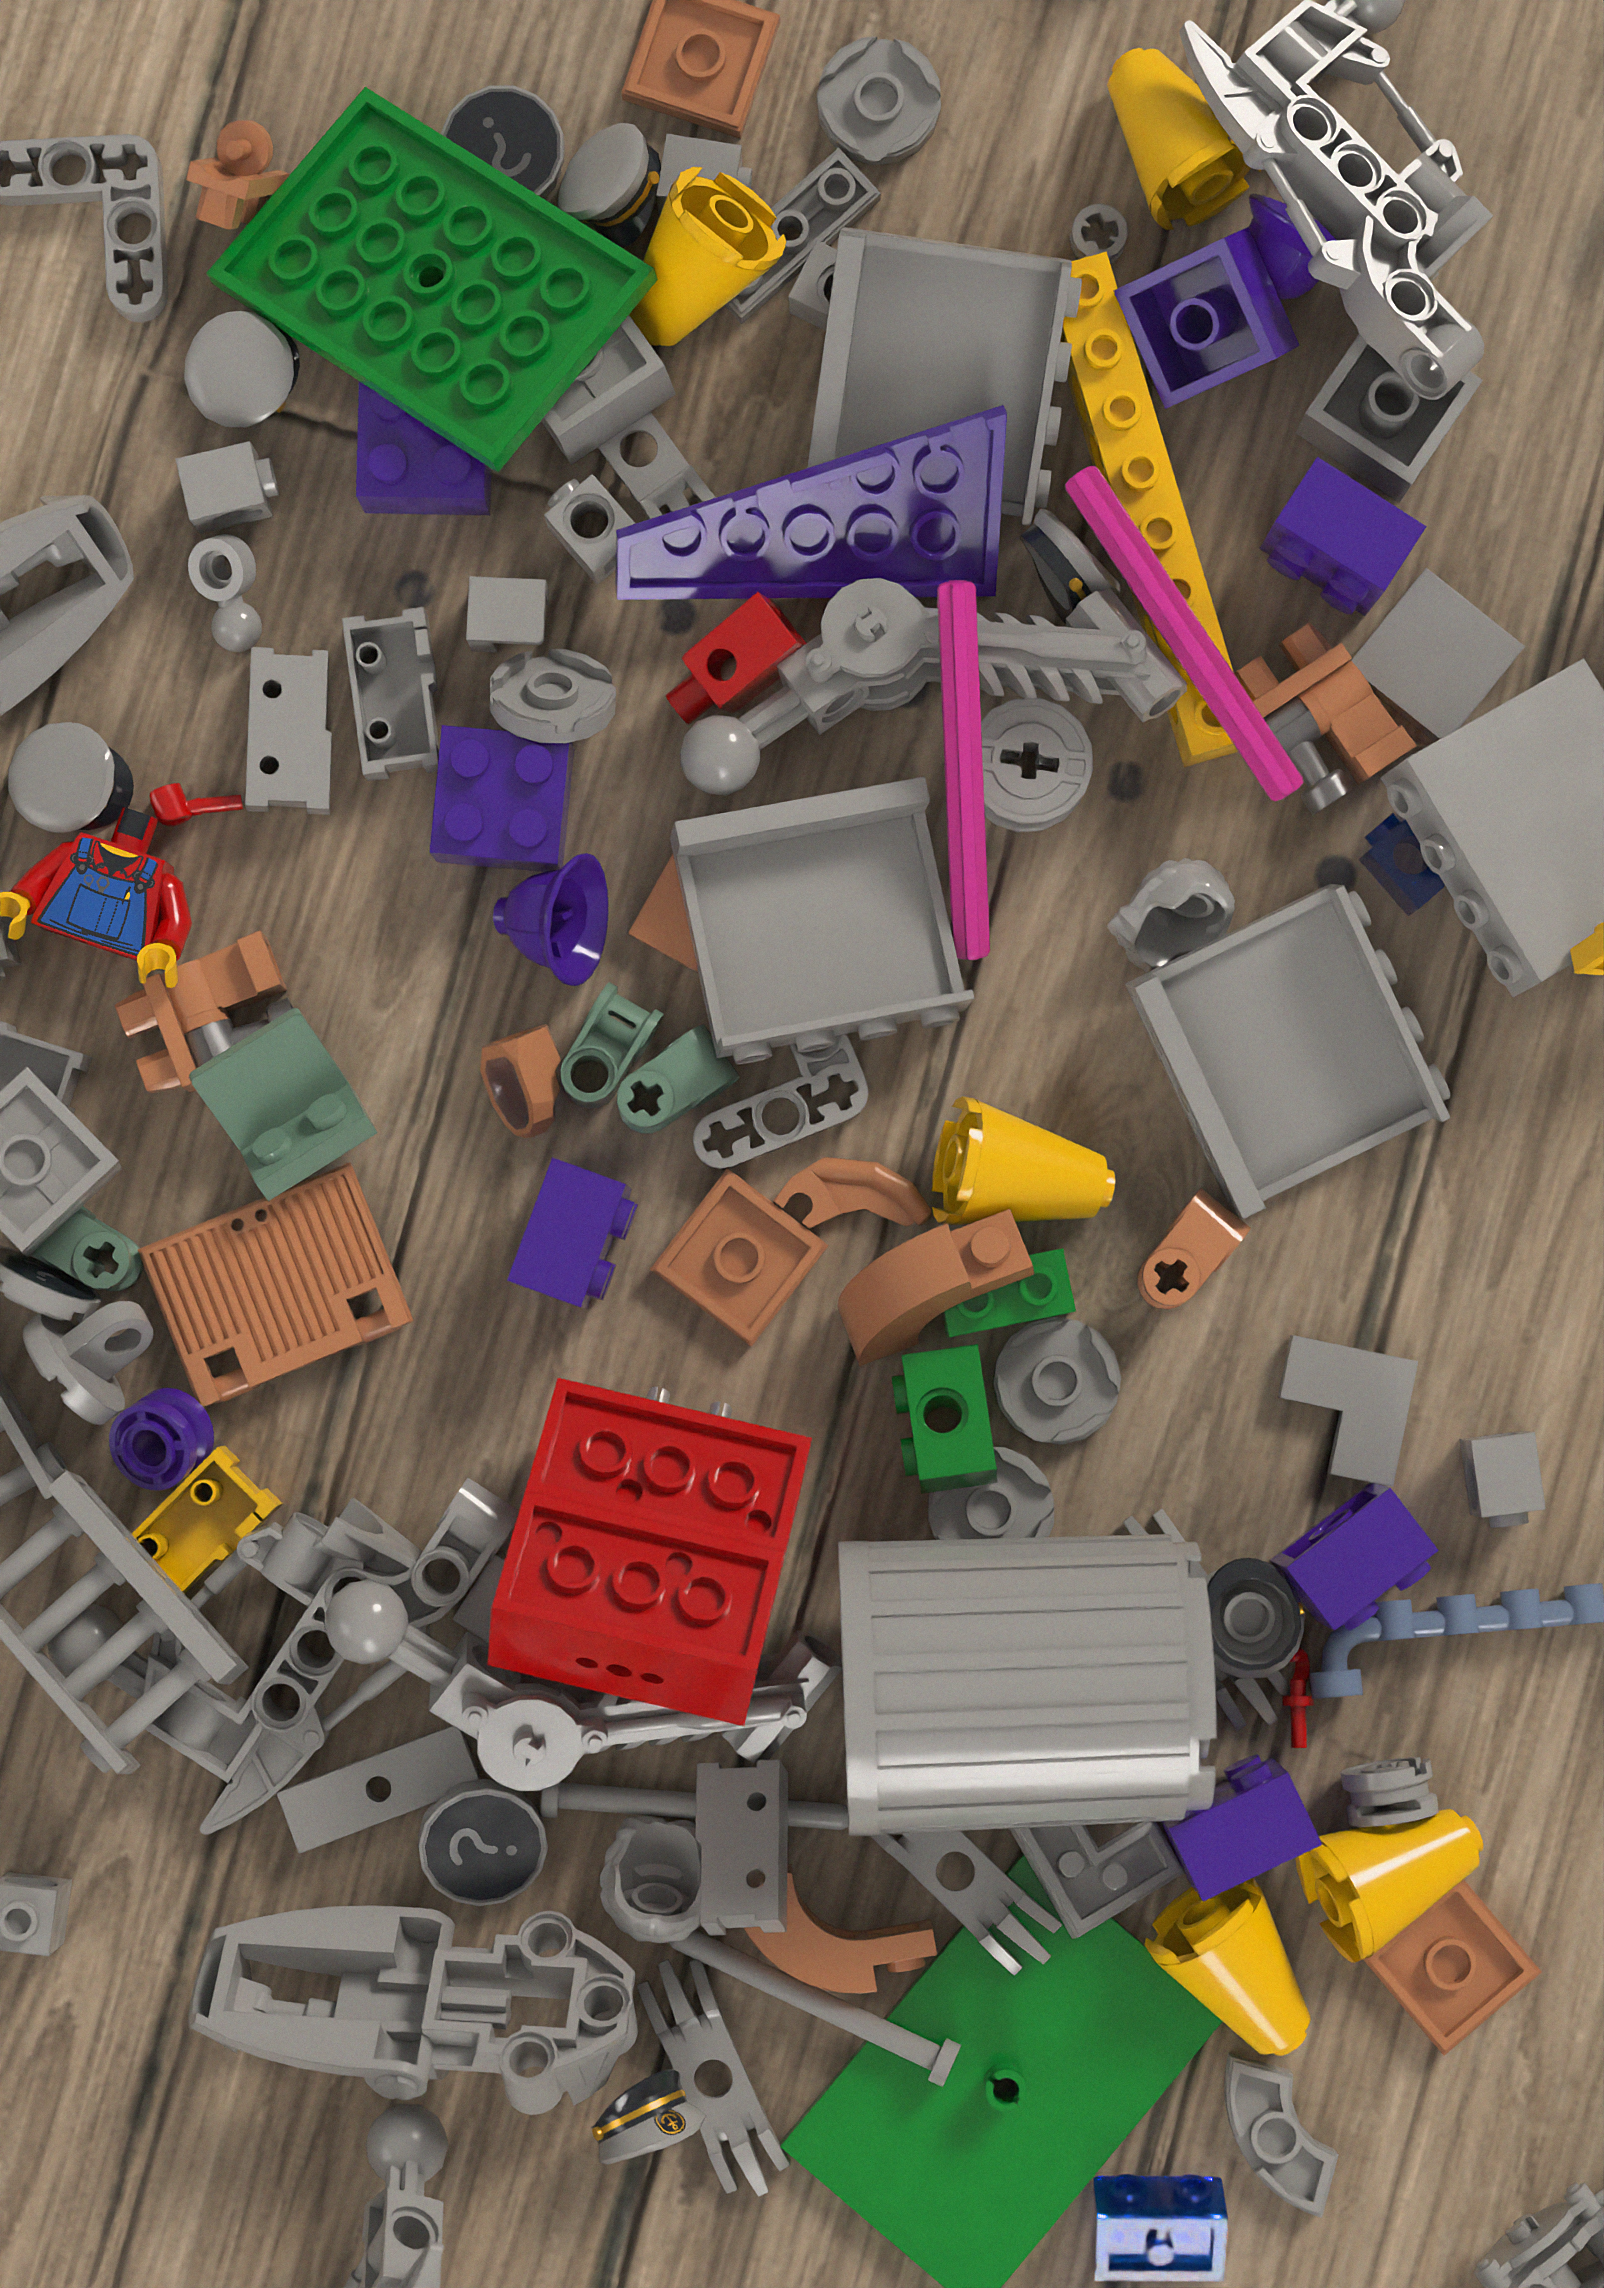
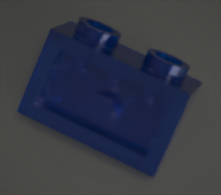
M1122 2174L1118 2176L1094 2177L1095 2226L1093 2271L1095 2281L1224 2282L1228 2215L1221 2178L1202 2177L1192 2174L1184 2176H1135Z

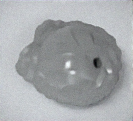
M1183 858L1179 862L1168 860L1146 875L1131 897L1130 903L1119 908L1118 912L1108 922L1107 928L1116 937L1118 945L1125 948L1128 959L1136 967L1149 972L1225 935L1235 910V899L1229 890V884L1225 881L1221 872L1206 861L1192 860L1190 858Z
M630 1816L623 1820L616 1831V1840L606 1851L605 1866L600 1875V1886L602 1888L600 1896L603 1907L612 1916L616 1926L621 1931L630 1934L637 1941H652L655 1943L682 1941L700 1925L702 1848L695 1840L696 1824L688 1820L679 1819L667 1822L662 1818L654 1816Z

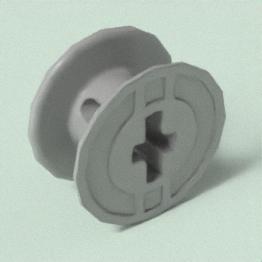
M1041 698L1013 699L992 709L981 721L985 817L993 824L1015 832L1043 831L1064 821L1081 802L1093 772L1092 744L1082 723L1063 706ZM1023 752H1031L1035 754V764L1055 768V772L1036 770L1033 779H1025L1021 777V767L1001 763L1000 759L1020 761Z

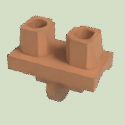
M238 120L229 123L221 130L217 139L216 152L218 157L190 161L186 180L202 185L195 218L230 230L239 228L240 222L249 223L264 206L267 195L274 194L288 178L289 173L281 170L262 173L269 166L273 157V144L265 128L251 120Z

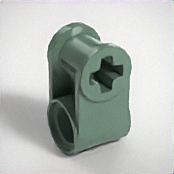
M608 982L590 1009L581 1027L580 1034L562 1063L560 1069L561 1082L568 1098L576 1105L587 1109L599 1108L608 1104L616 1095L621 1082L626 1078L633 1064L638 1062L647 1049L665 1014L657 1009L649 1013L618 994V986ZM611 1016H614V1017L620 1019L621 1021L625 1022L626 1024L632 1026V1027L635 1028V1029H631V1028L627 1027L626 1025L622 1024L621 1022L617 1021L616 1019L612 1018ZM594 1061L602 1064L607 1069L608 1079L601 1090L594 1093H585L579 1091L573 1085L572 1076L574 1070L584 1062Z
M702 1024L676 1039L664 1048L657 1057L629 1074L621 1082L618 1089L617 1106L623 1122L631 1130L641 1134H653L662 1130L691 1109H696L733 1085L740 1078V1075L727 1057L716 1058L712 1034L705 1024ZM642 1088L648 1095L654 1094L657 1091L662 1094L657 1099L659 1112L656 1115L650 1117L645 1110H640L636 1113L630 1110L636 1104L633 1094L636 1090Z
M83 1206L31 1254L49 1266L66 1272L87 1286L111 1292L124 1291L132 1287L140 1279L144 1268L137 1250L140 1249L139 1246L132 1239L95 1218L96 1215ZM103 1250L113 1252L112 1258L119 1263L115 1273L105 1272V1265L98 1260Z

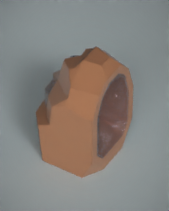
M547 1024L513 1033L482 1046L480 1072L492 1105L505 1126L516 1136L523 1138L535 1137L546 1132L555 1121V1101L560 1091L559 1075L556 1068L561 1062V1056Z

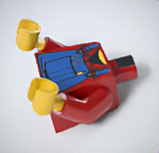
M122 807L111 841L80 832L74 841L62 842L38 861L9 892L0 893V917L8 916L13 918L9 926L8 938L12 940L21 938L25 931L27 915L33 914L31 923L43 930L137 961L140 983H146V977L152 970L163 969L165 970L166 987H175L178 983L177 961L181 957L190 933L192 920L183 882L174 875V867L165 860L147 854L158 819Z

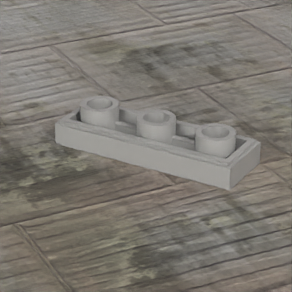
M840 148L836 149L771 208L777 217L771 226L777 240L781 237L779 235L780 231L787 227L798 229L801 235L795 240H786L783 254L777 263L724 305L741 324L801 272L816 240L830 246L839 238L842 227L850 228L880 201L881 193Z
M450 1725L277 1792V1796L298 1853L301 1854L437 1802L447 1795V1790L461 1782L480 1780L481 1777L464 1732ZM382 1776L390 1782L391 1794L389 1796L378 1797L371 1791L370 1781L373 1777Z

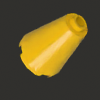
M1135 48L1123 54L1112 67L1113 73L1108 80L1107 88L1151 215L1157 224L1165 230H1174L1170 220L1180 218L1185 220L1188 227L1200 224L1223 211L1244 194L1249 188L1244 176L1251 168L1245 163L1243 153L1217 120L1199 86L1158 49L1144 50L1142 48Z
M691 167L681 172L671 185L643 262L654 268L658 280L629 314L650 345L673 346L772 268L783 254L786 245L785 235L783 234L777 240L771 228L777 217L753 190L732 176L719 172L713 181L698 176L703 169L702 167Z
M962 1096L955 1100L952 1107L962 1109V1112L957 1122L947 1120L944 1122L935 1154L932 1175V1191L943 1193L944 1209L932 1207L933 1216L938 1223L967 1225L1008 1209L1011 1210L1015 1222L1093 1218L1098 1213L1100 1207L1106 1208L1109 1206L1115 1188V1173L1113 1170L1107 1169V1161L1103 1155L977 1099Z
M1443 1809L1433 1816L1416 1821L1385 1826L1359 1827L1321 1835L1319 1838L1322 1845L1295 1857L1300 1883L1308 1903L1310 1904L1319 1899L1324 1912L1329 1918L1319 1923L1323 1932L1342 1956L1348 1961L1356 1963L1364 1958L1372 1957L1477 1869L1480 1864L1478 1852L1483 1850L1484 1845L1478 1828L1468 1816L1460 1817L1452 1809Z
M1254 1878L1205 1901H1202L1194 1888L1191 1887L1175 1898L1156 1917L1152 1926L1158 1935L1155 1941L1146 1938L1144 1944L1152 1959L1254 2050L1263 2055L1274 2053L1277 2056H1282L1292 2052L1303 2043L1307 2035L1306 2029L1310 2024L1311 2016L1262 1889Z

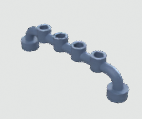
M1603 1583L1565 1586V1600L1541 1602L1539 1589L1500 1592L1501 1605L1476 1607L1475 1594L1436 1597L1437 1610L1412 1612L1411 1599L1376 1602L1380 1607L1379 1610L1363 1624L1351 1631H1348L1342 1625L1329 1635L1322 1652V1672L1309 1673L1312 1699L1363 1695L1361 1669L1348 1670L1347 1656L1350 1650L1360 1643L1604 1622Z

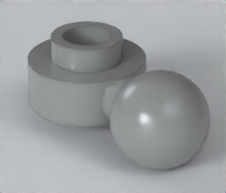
M220 534L204 539L196 544L190 553L188 560L190 579L201 595L218 602L219 609L215 612L211 622V630L215 641L222 648L231 652L246 651L258 642L262 633V622L259 614L253 607L244 603L242 597L251 588L255 580L256 563L253 553L244 541L234 535ZM225 556L231 564L232 574L225 567Z

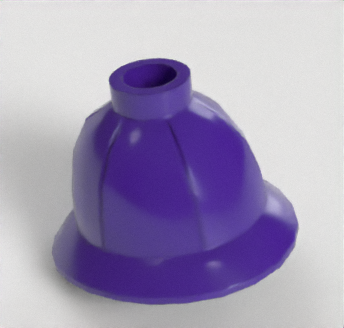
M1250 194L1249 203L1253 218L1249 229L1279 299L1298 298L1311 290L1319 281L1308 270V263L1313 256L1285 210L1287 205L1285 203L1260 194ZM1313 218L1326 241H1336L1326 228Z
M588 853L576 855L559 870L535 874L523 880L510 891L508 897L499 898L494 906L493 922L497 932L501 935H508L512 944L527 959L550 968L556 978L566 985L578 986L584 984L597 968L604 950L608 927L609 901L606 878L601 864L594 855Z

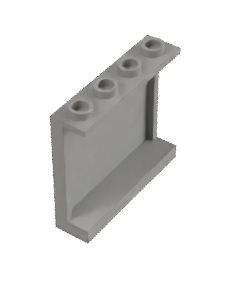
M842 227L838 238L807 468L1004 405L1007 411L1001 514L1021 516L1022 524L1031 525L1034 507L1046 509L1052 471L1040 469L1044 445L1056 446L1062 408L1050 406L1054 381L1066 382L1072 343L1060 342L1064 316L1076 318L1081 293L1082 279L1070 277L1072 269L1071 260Z
M1584 658L1406 758L1380 777L1387 788V796L1392 808L1409 824L1421 844V854L1425 863L1433 872L1439 874L1454 899V908L1458 918L1467 928L1472 929L1487 954L1490 971L1500 983L1507 987L1512 997L1521 994L1571 965L1573 962L1570 949L1592 935L1595 926L1604 922V690Z
M925 776L674 822L670 834V842L716 1058L733 1056L735 1064H747L772 1057L771 1048L796 1043L798 1052H809L834 1045V1036L859 1032L860 1040H872L897 1033L896 1024L921 1020L922 1028H935L960 1020L958 1012H963L974 1000L973 990L964 991L925 816V809L930 802Z
M1328 884L1124 984L1230 1211L1242 1219L1265 1209L1264 1200L1432 1118L1440 1122L1451 1118L1443 1102L1450 1098L1448 1086L1435 1064L1426 1065L1417 1046L1418 1043L1424 1041L1421 1027L1408 1006L1400 1008L1390 987L1398 982L1394 968L1381 948L1376 951L1373 950L1364 928L1371 925L1367 909L1357 892L1347 893L1344 885Z

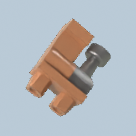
M1309 622L1279 644L1296 670L1295 674L1279 683L1261 655L1234 672V674L1302 775L1303 781L1309 787L1301 794V799L1313 816L1355 788L1343 770L1337 769L1329 773L1313 744L1315 740L1323 735L1326 736L1358 785L1408 753L1417 745L1402 725L1398 727L1373 693L1364 675L1351 661L1352 657L1343 644L1340 643L1332 648L1323 635Z
M260 930L236 940L237 943L177 966L178 983L175 987L167 988L165 972L162 974L158 973L146 978L143 990L135 992L115 1004L116 1012L127 1037L133 1038L157 1028L160 1029L167 1049L136 1060L138 1070L148 1092L157 1093L174 1090L179 1087L190 1093L196 1091L189 1079L190 1072L293 1009L291 1001L287 997L267 1006L266 1015L268 1019L233 1027L228 1013L287 991L268 938Z

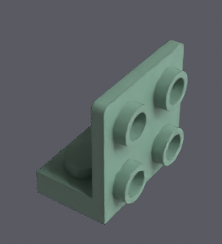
M297 1008L287 1011L189 1074L193 1087L240 1150L256 1185L268 1201L378 1133L357 1093Z

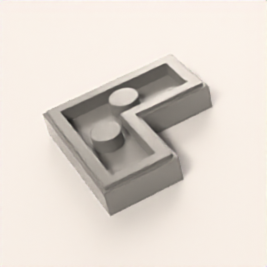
M1290 1335L1278 1398L1340 1411L1327 1473L1393 1487L1418 1361Z
M1156 1821L1138 1822L1098 1847L1085 1825L1009 1828L1072 1939L1080 1937L1185 1873Z

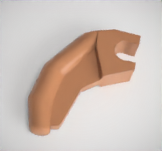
M823 1157L792 1176L773 1201L784 1209L793 1195H807L813 1205L811 1212L805 1217L802 1224L809 1229L838 1215L863 1209L905 1227L910 1226L914 1222L921 1226L932 1215L931 1208L915 1184L878 1162Z

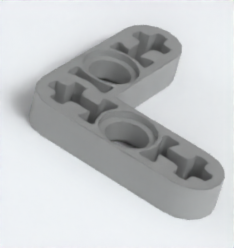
M130 134L0 141V172L3 169V161L11 160L18 171H36L33 158L39 157L38 169L43 182L42 186L37 187V182L31 173L11 176L10 186L2 187L0 184V205L22 206L102 201L106 289L110 301L120 315L129 321L142 323L153 320L160 315L168 299L164 186L161 161L151 144L140 136ZM102 154V159L107 167H120L127 165L128 155L137 154L141 163L147 165V167L137 169L136 179L130 181L126 179L122 170L105 169L103 174L106 182L99 183L100 170L95 156ZM76 155L84 159L86 163V171L83 178L78 183L70 186L60 185L55 182L52 173L56 162L63 156ZM139 213L149 217L152 224L151 232L143 242L127 244L119 239L118 227L122 219L127 215ZM153 257V261H152V262H149V261L145 260V259H149V258ZM119 258L140 261L142 279L147 287L153 288V291L143 293L142 303L134 305L128 295L122 293V290L130 289L133 286V268L128 260L119 262Z
M848 1034L834 1036L835 1044L821 1052H798L796 1043L790 1044V1049L802 1077L714 1111L702 1118L696 1126L693 1135L694 1149L701 1161L711 1168L720 1170L733 1168L848 1122L858 1116L866 1106L868 1087ZM839 1075L840 1080L844 1084L855 1083L858 1092L850 1096L851 1107L849 1109L840 1111L836 1102L828 1103L817 1108L818 1113L824 1120L813 1125L809 1123L808 1106L796 1090L809 1085L811 1086V1096L814 1098L829 1090L828 1079L833 1076ZM775 1099L789 1100L795 1104L799 1111L798 1125L793 1131L785 1135L771 1133L766 1129L762 1121L764 1108ZM747 1109L752 1110L754 1129L765 1144L752 1149L750 1136H746L732 1143L734 1154L723 1159L717 1150L709 1152L705 1150L703 1142L712 1137L710 1130L712 1125L722 1123L726 1131L735 1130L745 1126L738 1113Z

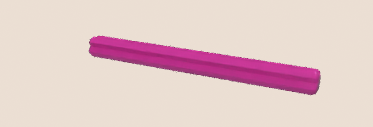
M1090 466L1077 472L1065 484L1068 495L1269 799L1276 802L1295 792L1303 784L1302 775L1100 470L1095 466Z
M953 580L939 584L937 589L951 931L957 958L978 960L988 956L990 952L977 601L976 586L973 582Z

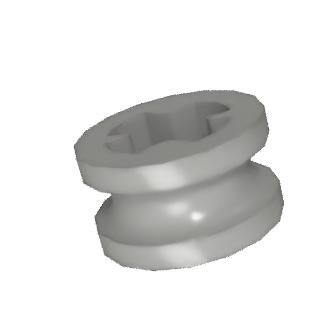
M1103 203L1092 204L1082 209L1074 219L1069 237L1070 248L1075 258L1078 260L1107 251L1110 264L1116 262L1123 253L1128 236L1127 222L1122 213L1113 206ZM1098 222L1102 231L1113 230L1115 236L1111 235L1109 237L1107 249L1099 250L1095 241L1084 242L1082 235L1088 236L1091 223Z

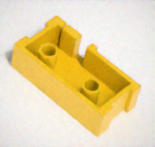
M225 1445L218 1446L131 1533L184 1594L218 1560H226L237 1549L238 1542L247 1533L260 1528L283 1504L268 1488L260 1490L236 1466L240 1460ZM205 1483L210 1485L213 1490L210 1500L206 1499L202 1494V1487ZM150 1538L158 1545L156 1554H152L148 1549Z

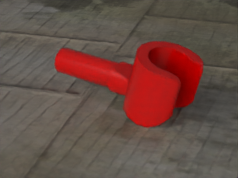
M180 783L159 787L152 790L149 795L156 818L161 824L168 827L177 826L190 820L193 816H199L204 813L243 810L241 794L207 798L199 797L187 801Z

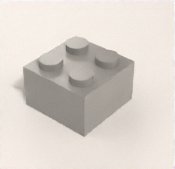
M1359 334L1305 412L1295 433L1400 503L1483 380L1469 371L1443 397L1437 400L1425 399L1409 389L1395 369L1375 349L1365 343Z

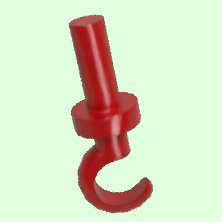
M1299 1647L1290 1662H1295V1673L1293 1678L1290 1679V1695L1282 1696V1705L1290 1706L1291 1748H1307L1306 1706H1315L1312 1696L1306 1695L1310 1660L1306 1651Z

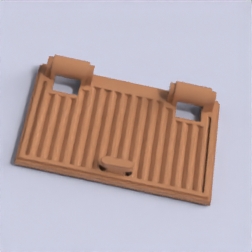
M351 1162L295 1184L270 1201L266 1197L137 1249L194 1397L203 1408L215 1403L220 1404L260 1387L261 1384L353 1346L373 1341L402 1329V1326L414 1321ZM376 1289L384 1308L355 1319L348 1301ZM234 1348L241 1367L216 1378L212 1377L206 1359Z

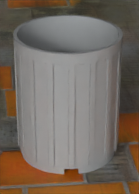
M1170 1534L838 1542L849 1836L1184 1820L1186 1810H1208L1211 1808L1216 1770L1215 1766L1201 1767V1759H1206L1208 1756L1210 1739H1216L1215 1673L1206 1577L1189 1578L1190 1562L1201 1561V1552L1196 1542L1172 1543Z

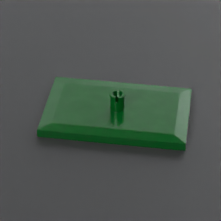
M367 87L363 88L206 272L214 286L270 321L273 325L370 389H373L382 397L497 473L658 280L654 268Z
M1023 1852L1005 1874L1059 1920L1062 1926L1055 1933H1052L1018 1907L1014 1901L1008 1908L1049 1952L1051 1957L1042 1964L999 1930L993 1923L988 1930L1023 1966L1014 1976L962 1924L883 2018L939 2046H943L946 2038L961 2044L944 2086L941 2087L928 2081L931 2074L930 2070L865 2040L780 2141V2147L944 2288H1001L1223 2022L1152 1959L1145 1945L1113 1917L1080 1937L1072 1939ZM1010 2078L1016 2083L1010 2091L1002 2093L994 2089L995 2079Z

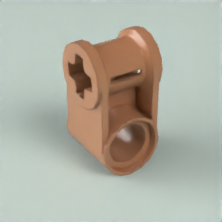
M1200 1188L1165 1231L1167 1233L1139 1269L1137 1287L1140 1296L1147 1304L1157 1309L1169 1310L1179 1307L1195 1295L1213 1271L1216 1272L1248 1234L1251 1227L1204 1189ZM1173 1264L1181 1271L1176 1281L1182 1287V1290L1180 1292L1172 1288L1163 1294L1155 1287L1159 1283L1160 1277L1154 1271V1268L1157 1266L1159 1269L1165 1270Z

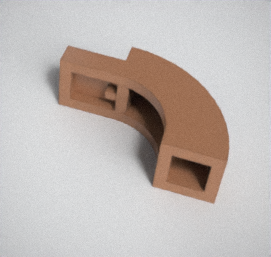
M1008 1209L953 1231H950L946 1223L886 1252L862 1269L846 1285L838 1299V1311L859 1366L918 1345L920 1331L942 1312L973 1297L1035 1275L1034 1268L1011 1210Z
M787 1864V1932L764 1933L760 1927H743L755 1946L779 1969L811 1986L841 1993L877 1992L874 1972L875 1965L886 1964L887 1972H905L924 1967V1957L937 1955L931 1919L868 1930H847L826 1923L816 1916L802 1900L796 1887L792 1864Z

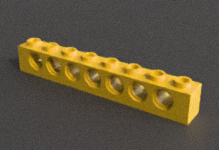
M1107 251L1071 261L1070 277L1081 278L1082 286L1076 318L1064 316L1060 342L1072 343L1067 381L1092 464L1100 470L1233 671L1133 337L1114 294V290L1118 288ZM1131 590L1141 627L1187 683V692L1177 700L1174 707L1167 711L1183 766H1191L1238 752Z

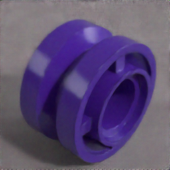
M174 1388L154 1390L122 1411L115 1418L109 1434L110 1452L118 1469L132 1483L148 1490H165L179 1483L211 1454L214 1445V1430L206 1410L194 1397Z

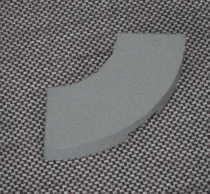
M1228 2053L1224 2077L1225 2106L1233 2136L1243 2156L1255 2174L1276 2195L1300 2210L1322 2218L1339 2154L1335 2149L1313 2139L1299 2123L1292 2103L1293 2073L1289 2069Z

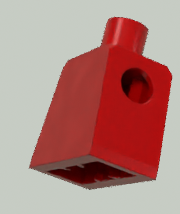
M757 592L682 656L681 659L692 674L669 691L665 697L688 725L715 704L720 709L732 714L779 680L780 675L777 664L807 643L778 605L760 592ZM735 657L736 671L731 678L724 681L721 677V667L727 659Z

